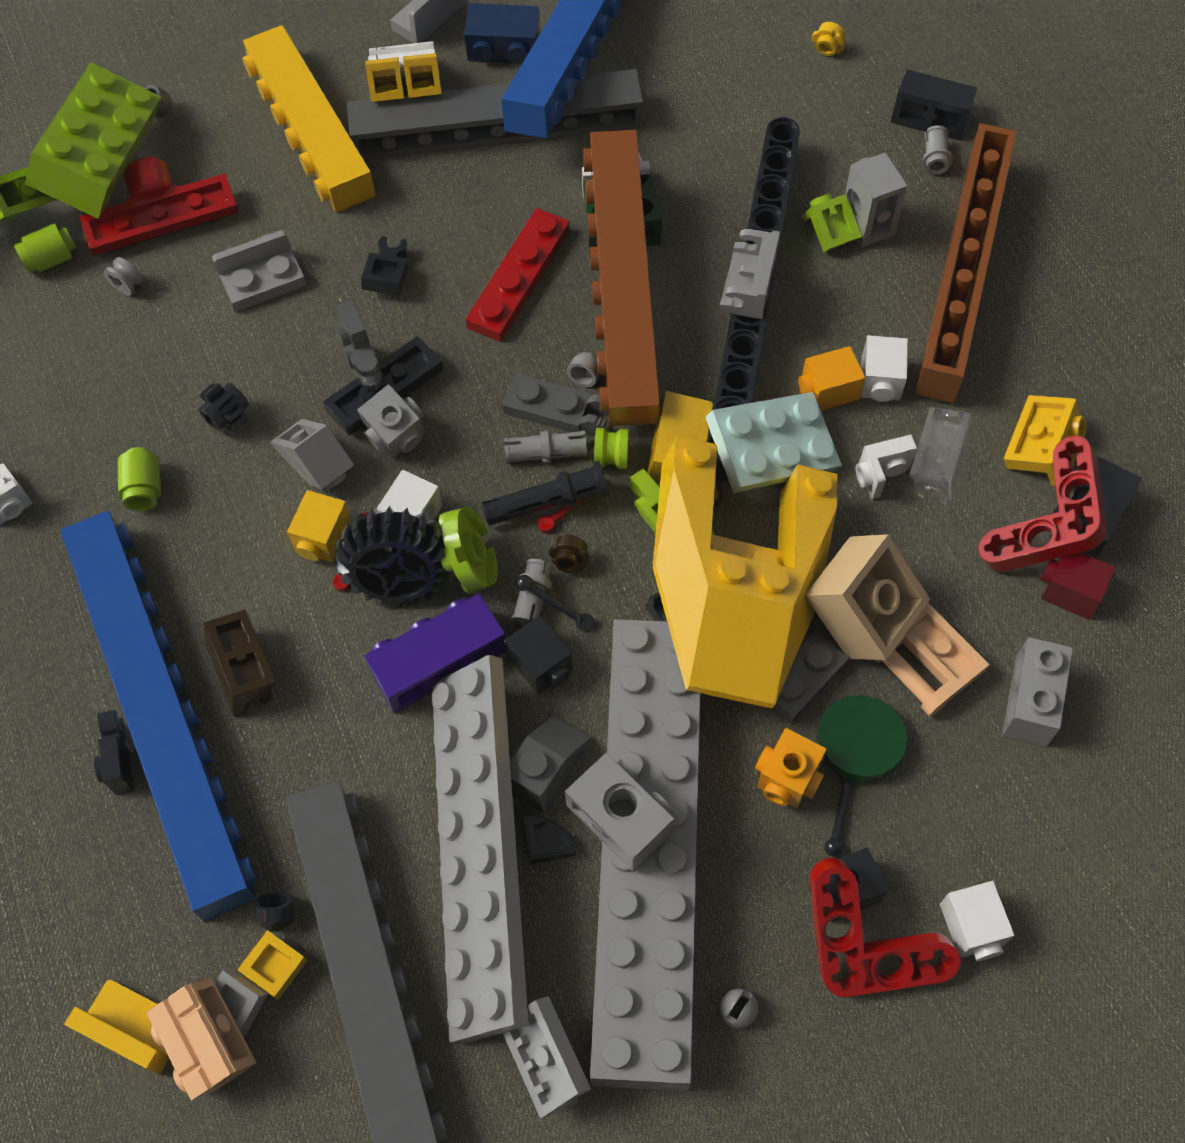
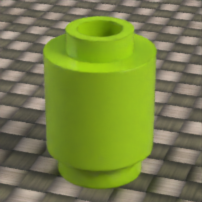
M56 223L21 237L22 242L14 245L28 273L36 270L41 273L73 259L71 250L77 248L68 229L64 227L59 230Z
M131 448L121 454L117 460L118 496L123 500V506L129 510H150L157 505V500L161 496L160 458L146 448Z

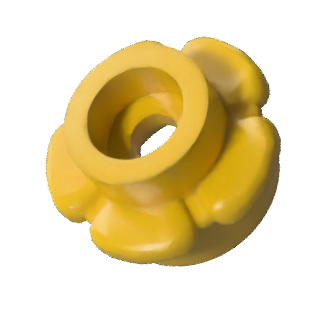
M834 22L822 23L819 30L814 31L812 35V41L816 43L817 51L825 56H832L843 52L846 43L844 28Z

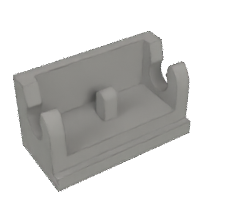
M753 229L740 231L739 239L750 240L756 244L735 242L720 302V312L758 319L763 318L777 256L779 231L772 230V233Z

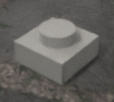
M234 968L224 969L215 984L242 1036H245L268 993Z

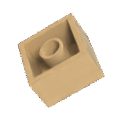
M889 534L849 537L804 595L849 659L887 660L930 601L926 591Z

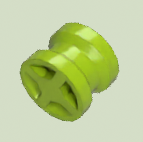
M596 427L594 462L599 460L602 469L606 465H615L618 469L627 470L629 429L620 428L617 432H608L605 428Z

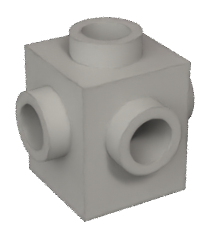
M389 384L357 409L364 425L368 428L364 434L378 451L386 448L394 458L401 452L407 453L414 449L425 433L420 420L424 416L421 409L410 397L403 400Z

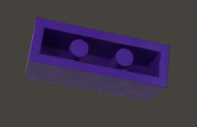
M478 593L471 598L465 597L456 600L447 608V611L432 619L424 618L410 627L408 632L395 639H385L377 643L368 654L364 655L372 677L393 713H396L431 694L432 687L438 680L487 655L497 657L505 653L504 640L506 638L505 633Z

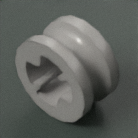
M117 257L113 261L114 267H108L104 270V276L119 292L130 296L134 293L133 286H140L144 279L130 262Z

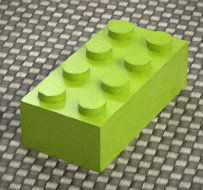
M90 62L33 149L25 185L99 219L123 178L127 165L133 161L150 132L161 96Z

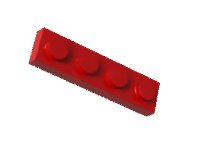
M538 208L535 209L465 319L467 329L498 342L503 340L570 231L569 220Z

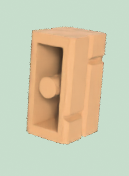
M212 977L183 986L170 995L168 999L163 1000L146 1012L152 1023L151 1034L155 1043L162 1049H165L175 1068L173 1077L176 1085L180 1090L188 1094L191 1101L220 1089L257 1063Z

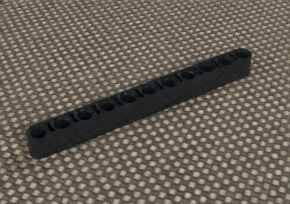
M778 117L770 121L767 126L747 228L772 233V230L780 232L777 256L763 318L758 319L731 314L713 410L753 402L800 135L799 125L791 118ZM750 240L745 241L748 244H756ZM731 387H740L742 389H733ZM709 429L707 442L715 444ZM717 456L715 478H720L721 482H728L729 480L721 458Z

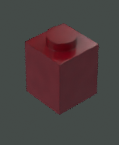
M1081 552L1060 557L1058 560H1049L1040 578L1041 582L1047 584L1041 599L1089 620L1101 603L1116 567Z

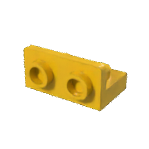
M1029 395L1004 456L1007 469L1047 473L1051 486H1056L1052 458L1053 450L1061 440L1069 436L1084 437L1086 432V418L1081 416L1077 399ZM1073 454V460L1070 461V464L1072 465V467H1073V464H1074V454Z

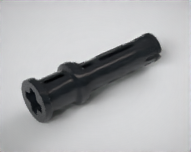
M600 461L593 462L592 467L570 474L566 471L559 472L560 474L556 475V480L482 501L483 511L489 527L553 506L564 504L565 507L570 506L571 508L575 507L577 501L600 494L604 498L610 496Z

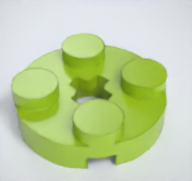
M463 507L440 514L439 524L445 546V557L440 560L443 568L447 572L454 570L455 575L467 594L484 590L490 587V585L495 584L498 576L494 546L486 549L482 535L489 532L478 513L471 507Z

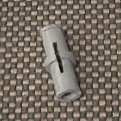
M585 430L562 434H548V431H540V435L504 438L506 464L531 460H543V463H551V459L587 456Z

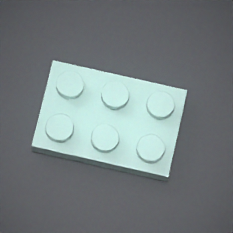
M813 392L715 409L705 417L713 440L717 444V450L733 493L787 482L797 465L827 472H834L842 466Z

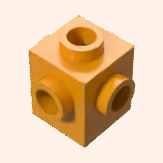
M785 728L775 748L767 745L755 766V770L761 772L757 788L763 790V795L777 805L787 806L789 804L798 808L804 795L813 799L821 784L824 774L818 772V769L822 763L826 748Z

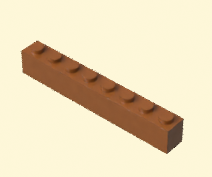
M979 123L967 165L915 395L950 403L955 402L967 364L1017 133L1015 130Z
M636 130L590 132V148H583L584 172H591L592 180L585 181L586 204H594V213L587 214L588 236L596 237L597 246L590 247L591 271H598L599 281H592L593 305H601V315L594 316L596 340H603L604 351H597L598 375H606V387H599L600 411H608L609 426L658 424L660 404Z

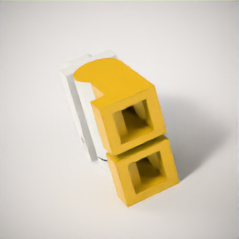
M433 41L369 48L368 61L365 62L371 102L404 98V85H407L409 98L442 94Z

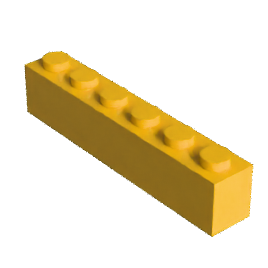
M283 25L243 40L247 56L242 57L245 68L251 78H258L256 84L264 102L271 101L270 109L278 126L285 125L284 133L293 151L299 149L301 153L299 160L306 175H314L316 179L313 180L314 186L321 201L328 200L335 213L375 197L371 171Z

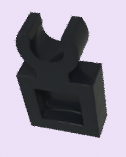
M382 236L378 241L379 254L369 253L361 276V288L367 291L400 295L408 270L407 240L401 239L398 247L390 248L387 246V237Z
M116 710L98 713V727L102 739H98L100 756L94 757V769L97 779L100 783L104 782L115 795L133 792L130 754L125 746L126 731L124 719L118 718Z

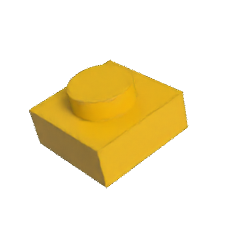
M267 930L237 970L276 1000H279L308 960Z

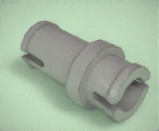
M528 559L526 561L525 573L519 576H530L534 585L549 593L552 587V581L549 578L553 566L550 563H546L545 568H542L544 560ZM520 591L511 620L518 624L520 619H522L520 626L526 625L540 615L543 600L530 591Z

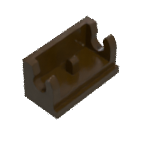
M246 609L203 622L205 646L233 717L245 714L248 708L247 703L253 699L260 698L262 705H266L271 700V687L276 686V681Z

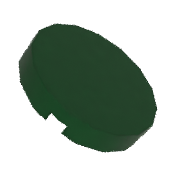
M856 695L846 696L830 705L821 717L816 740L817 744L826 748L823 760L831 770L845 779L862 783L872 782L873 779L892 774L905 755L908 737L905 724L895 709L880 699Z

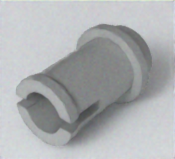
M932 126L924 133L926 153L923 156V166L929 173L940 175L949 169L953 160L951 152L948 151V130L943 126Z

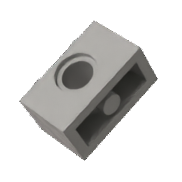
M886 152L871 158H862L850 166L845 194L862 234V237L857 240L861 248L895 236L907 184Z
M605 753L565 790L566 806L633 871L673 832L674 818L671 816L673 810L661 795L656 792L649 795L637 783L640 779L628 763L622 759L616 763ZM617 801H628L633 804L636 810L629 816L619 817L611 812L610 807Z

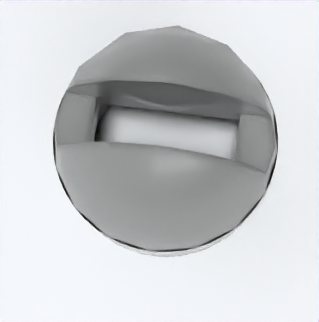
M582 352L577 354L567 368L569 378L579 386L591 387L600 376L598 375L597 359L592 357V353Z
M741 988L732 989L721 1000L719 1006L720 1017L725 1025L731 1029H746L757 1018L758 1002L749 991ZM742 996L749 1002L744 1006L736 1020L729 1014Z

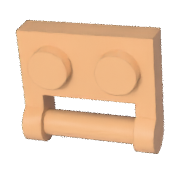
M929 603L897 647L903 643L943 686L935 691L895 649L887 660H875L877 663L883 662L923 703L920 708L929 717L940 711L947 702L982 675L990 665Z

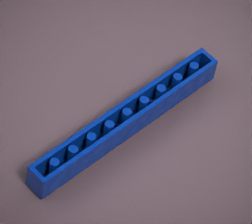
M109 510L60 529L192 911L202 921L206 922L257 899L251 884L258 882V877L248 856L241 858L236 844L243 841L240 828L234 816L226 817L222 803L228 801V796L220 777L212 778L207 764L214 762V758L204 737L198 739L193 726L199 724L200 720L190 699L184 701L180 692V688L185 687L186 682L176 662L170 664L166 652L173 650L172 644L164 627L157 628L153 616L160 614L150 590L147 592L143 591L140 582L146 580L147 577L137 556L131 558L128 547L134 545L132 536L125 522L117 524Z

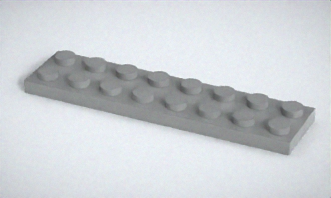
M487 655L438 680L432 687L449 1043L464 1044L529 1026L503 658Z

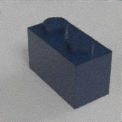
M469 3L464 33L467 61L523 63L541 33L539 6Z

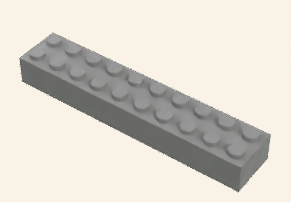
M614 619L607 754L616 763L620 759L628 763L640 779L637 783L649 795L656 792L668 802L673 810L671 816L674 818L673 832L633 871L602 841L590 1083L594 1087L688 1092L691 1084L700 693L688 691L685 688L668 622L619 619ZM617 801L610 807L611 812L619 817L629 816L636 810L633 804L628 801Z

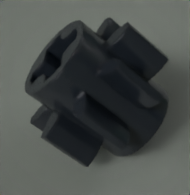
M212 383L199 394V397L205 403L198 408V411L214 430L219 432L225 427L228 431L231 429L235 431L248 420L243 411L249 406V402L243 393L232 383H227L224 387L220 383L216 385Z

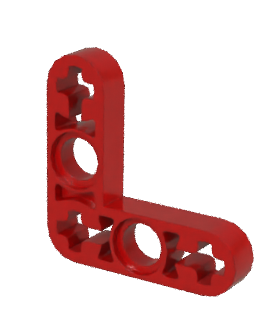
M1069 436L1061 440L1053 450L1052 458L1059 512L998 528L982 537L978 551L980 557L992 570L1005 572L1084 552L1099 546L1104 541L1107 535V524L1098 461L1095 451L1084 437ZM1080 452L1076 457L1079 471H1075L1070 464V461L1073 460V454ZM1083 484L1090 486V490L1084 498L1079 500L1069 499L1070 492L1076 486ZM1078 514H1084L1090 525L1086 526V533H1078L1082 530V520ZM1045 531L1052 532V538L1045 546L1039 548L1031 546L1032 540L1037 534ZM1005 544L1006 547L1002 548L1001 555L995 556L994 554L999 552V546ZM1022 546L1023 550L1019 551L1018 548Z
M826 858L813 867L810 873V890L818 966L821 978L826 988L832 994L838 997H852L948 981L957 974L961 963L959 952L947 936L940 933H926L864 943L858 883L850 867L838 858ZM838 874L842 880L836 886L837 897L841 903H833V897L825 885L830 883V875ZM837 917L849 919L851 922L850 929L844 936L839 938L827 936L826 927L832 919ZM940 949L944 955L939 957L937 965L932 966L929 960L934 958V951ZM836 953H843L844 959L850 970L846 971V978L838 980L835 975L840 971L839 958ZM910 953H914L917 957L916 960H913L916 965V969H914L912 959L909 955ZM888 955L900 956L902 959L901 966L895 973L883 975L878 972V964L882 958Z

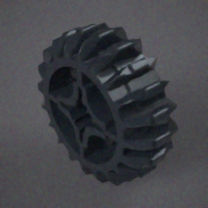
M389 505L386 512L382 513L372 508L368 516L357 514L353 522L346 523L345 529L337 541L336 565L337 571L342 576V583L351 585L352 593L363 592L366 601L373 598L379 599L382 606L387 601L395 602L400 607L403 601H409L416 605L420 597L431 600L433 592L442 591L445 581H448L451 571L447 572L443 568L440 561L445 557L442 530L439 528L438 521L427 522L424 512L414 516L409 513L408 508L403 512H394Z

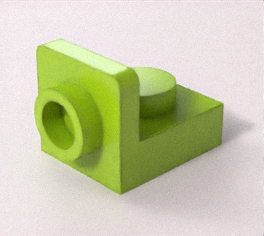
M831 193L815 198L809 202L811 208L801 215L804 222L812 221L823 252L857 241L862 237L846 194L832 198Z

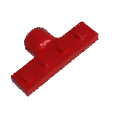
M143 157L128 164L123 173L130 195L128 201L104 209L99 219L89 214L79 217L89 249L93 256L235 214L239 211L226 173L184 186H175L167 164L163 160L156 157Z

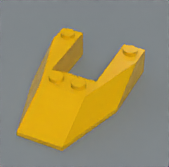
M676 435L661 468L653 571L685 688L688 691L772 709L777 702L815 613V610L804 595L826 568L837 510V474L802 465L796 466L780 492L778 550L712 535L717 444Z

